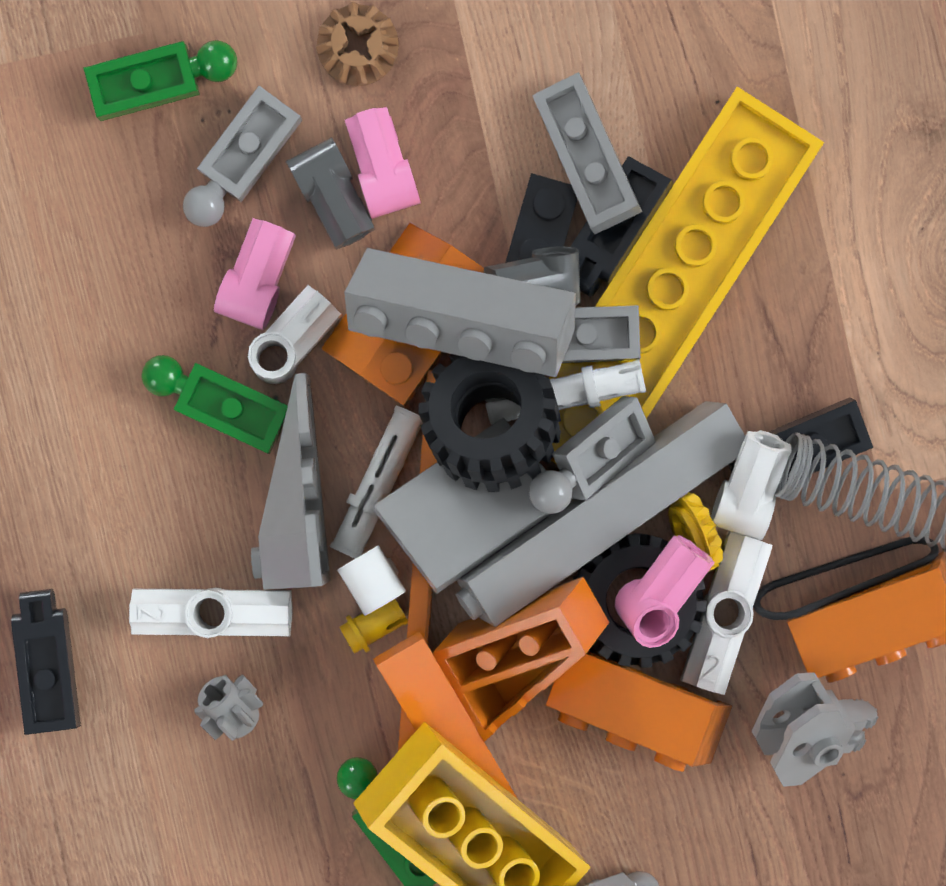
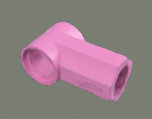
M387 107L368 109L346 119L345 123L361 174H358V178L371 219L421 204L408 160H403L398 144L399 140Z
M253 218L234 269H229L222 280L216 296L214 312L265 330L277 303L280 287L277 284L296 235L275 224Z
M674 535L642 579H635L626 583L619 590L615 598V608L618 615L636 641L642 646L649 648L659 647L668 643L675 636L679 628L677 612L715 563L707 553L681 535Z

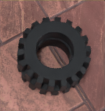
M450 354L449 357L452 363L448 367L439 363L433 369L432 373L436 380L435 383L425 381L421 392L426 402L419 403V416L423 422L420 426L439 466L443 465L447 475L454 481L461 477L465 486L477 490L480 483H484L488 492H500V483L508 482L512 490L522 486L519 477L526 473L533 480L541 473L540 460L550 463L553 458L552 453L554 452L552 443H559L561 435L558 423L561 421L559 408L549 377L546 378L543 374L525 372L512 367ZM491 398H503L521 407L519 417L514 425L499 436L482 439L469 436L461 431L465 416L471 408L481 401Z
M641 533L628 534L579 568L576 577H573V580L581 577L585 578L610 622L592 647L606 659L609 658L616 661L619 665L626 667L639 665L640 668L653 667L652 663L660 661L665 664L674 659L673 654L679 650L684 652L692 644L689 642L694 632L699 634L703 625L700 622L702 612H706L707 600L703 599L702 590L706 589L703 579L677 612L679 628L675 636L662 646L652 648L642 646L636 641L629 629L620 626L613 620L608 611L606 597L612 581L620 573L629 569L643 568L649 570L669 543L662 538Z

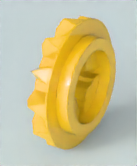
M688 492L670 505L668 516L671 529L675 536L681 535L707 553L715 562L710 568L712 570L719 567V563L723 561L722 540L717 534V524L712 521L709 515V509L702 505L700 497Z

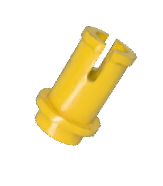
M393 599L366 616L363 613L353 619L351 615L346 616L348 622L339 626L354 654L362 649L367 653L371 651L369 648L370 644L399 627L407 625L408 620L396 599Z

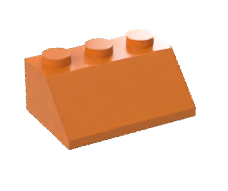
M411 223L408 224L389 251V253L484 273L482 266L458 249ZM347 314L344 315L321 348L404 408L408 406L427 379V372L434 369L445 353L349 331Z

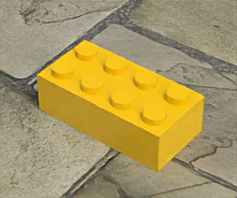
M423 722L353 802L369 830L440 886H575L591 868L568 840L426 722Z

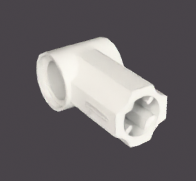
M307 285L270 328L252 341L249 346L248 360L254 373L259 379L269 384L286 382L293 376L300 362L342 317V314L323 295ZM270 346H280L288 354L285 365L276 371H267L261 368L259 364L262 351Z
M747 431L729 481H723L713 506L711 519L717 524L716 527L760 541L763 540L774 512L776 502L774 495L791 454V444L784 442L779 436L766 431Z
M379 545L338 569L339 574L364 616L406 592L397 577L399 574L397 567L391 558L385 557Z

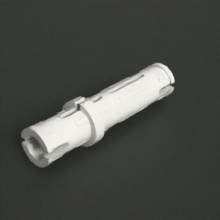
M639 359L594 370L592 365L581 368V373L550 379L559 410L589 404L590 408L601 406L600 401L646 392ZM503 398L485 400L488 402L486 403V409L491 425L503 417L506 421L518 419L521 407L516 403Z
M395 406L392 418L374 452L356 494L350 493L346 503L350 504V507L334 541L330 545L331 548L355 559L361 556L379 518L374 511V505L390 494L421 428L420 425L423 424L419 415L400 406Z

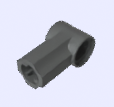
M332 137L286 161L306 201L312 202L336 250L361 240L375 230L367 209L350 181L353 177Z
M565 246L540 248L532 251V258L484 267V273L574 292L576 293L575 305L581 303L579 250L577 248Z

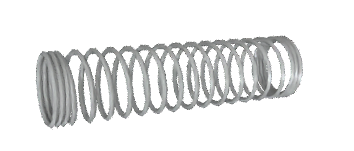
M798 432L793 433L787 438L785 442L791 444V454L776 489L775 497L792 501L802 489L801 500L803 506H809L817 496L818 510L823 512L833 501L832 510L837 517L842 515L848 507V516L852 522L858 520L863 514L865 525L870 527L879 519V526L882 532L888 531L894 525L897 537H902L909 531L913 542H918L925 536L928 547H933L940 542L943 552H946V515L936 539L933 542L929 540L933 517L941 501L946 496L945 490L937 499L936 486L943 485L946 488V481L938 480L934 482L929 475L918 477L914 470L903 472L899 465L887 467L883 460L877 459L872 462L868 455L861 454L856 457L853 451L849 449L840 452L835 444L824 447L820 439L811 440L810 436H805V434ZM813 444H818L821 451L812 462ZM834 449L836 457L825 472L826 451ZM796 452H797L796 460H795V462H794V464H793V466H792V469H791V471H790V473H789V470H790V467H791V463H792V461H793V459H794V456H795V454H796ZM848 454L852 457V461L841 476V457ZM821 458L816 485L810 498L806 501L810 478ZM861 459L866 460L868 466L862 471L857 480V461ZM837 463L831 493L826 503L822 506V495L826 482ZM876 464L881 465L884 470L873 484V466ZM853 467L847 498L842 508L837 511L841 488ZM897 470L899 476L889 487V471ZM869 472L864 500L858 513L853 517V505L856 494L864 477ZM912 475L915 480L905 491L904 476ZM885 476L881 502L875 516L868 522V511L872 497L880 481ZM928 480L931 485L921 495L920 481ZM900 481V494L895 512L889 524L884 527L883 521L887 503ZM916 486V498L912 514L904 530L899 532V520L903 506L910 492ZM932 490L929 516L923 530L915 537L914 526L917 514L927 494Z

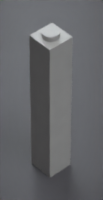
M703 402L655 435L656 442L589 499L585 501L572 498L564 510L551 514L459 578L457 582L462 590L456 593V597L470 618L475 620L479 617L494 627L498 626L737 459L745 439V434L727 403Z

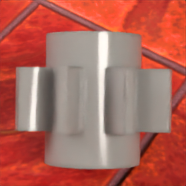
M226 675L213 678L201 689L198 695L199 706L194 709V713L202 719L200 726L214 740L218 739L223 732L232 741L247 735L256 726L259 720L258 709L263 706V702L255 694L257 689L244 675L239 676L234 683Z

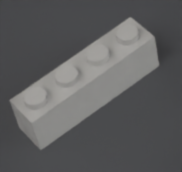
M370 248L366 249L344 292L349 331L551 377H557L575 329L576 293Z

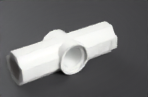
M731 531L727 532L722 548L723 561L715 569L708 594L703 598L707 600L706 612H702L700 622L703 625L699 634L696 632L694 634L680 678L681 681L698 688L725 695L744 633L753 622V605L773 545ZM731 598L738 605V617L731 625L719 626L714 619V608L721 600Z
M216 587L210 589L134 588L132 589L129 604L131 634L198 635L205 638L216 636H290L292 625L291 590H225ZM206 598L216 599L224 608V619L219 626H210L203 622L200 617V605Z

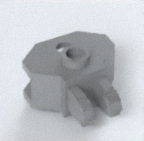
M815 672L797 673L768 695L752 729V733L764 755H773L770 764L783 787L797 786L805 783L825 767L837 765L843 753L860 751L866 742L865 731H862L863 728L867 730L872 728L879 717L877 716V708H874L868 701L866 702L863 699H856L855 701L853 699L838 700L832 690H825ZM778 712H784L782 716L773 718Z

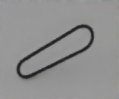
M911 537L903 538L772 581L758 590L753 607L755 612L767 619L788 620L796 618L925 566L938 556L939 547L937 544L930 547L931 552L922 559L798 609L787 612H771L761 607L762 597L778 587L911 544L927 545L925 537L918 542H913Z

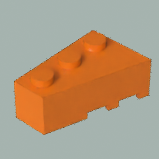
M939 553L931 564L907 572L802 616L788 619L787 624L807 673L815 672L818 678L825 676L827 682L831 683L855 674L857 672L855 665L875 659L878 666L897 661L907 655L905 648L925 642L927 648L946 644L945 553Z
M581 577L549 589L496 627L479 617L475 620L469 619L458 623L432 654L485 742L502 724L520 712L532 698L542 690H545L580 660L610 622L585 578Z
M588 651L554 681L545 706L560 711L557 720L568 726L587 731L589 724L608 731L605 738L606 741L630 751H635L637 744L656 751L654 761L671 769L684 772L686 765L694 767L711 764L733 705L717 700V702L711 701L687 691L688 689L675 683L669 684L644 674L641 670L619 665L616 661Z

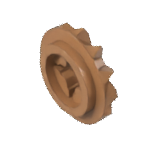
M351 2L348 6L333 9L330 16L319 26L316 49L322 66L331 77L346 85L365 86L379 81L391 70L398 56L399 40L391 18L387 17L374 5L367 6ZM348 27L351 32L354 31L358 36H362L365 33L371 35L366 41L368 55L371 60L368 61L364 54L360 55L356 50L344 53V49L349 45L345 28Z

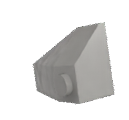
M306 373L295 374L258 535L259 547L251 548L254 579L262 578L263 590L317 587L331 581L311 379Z

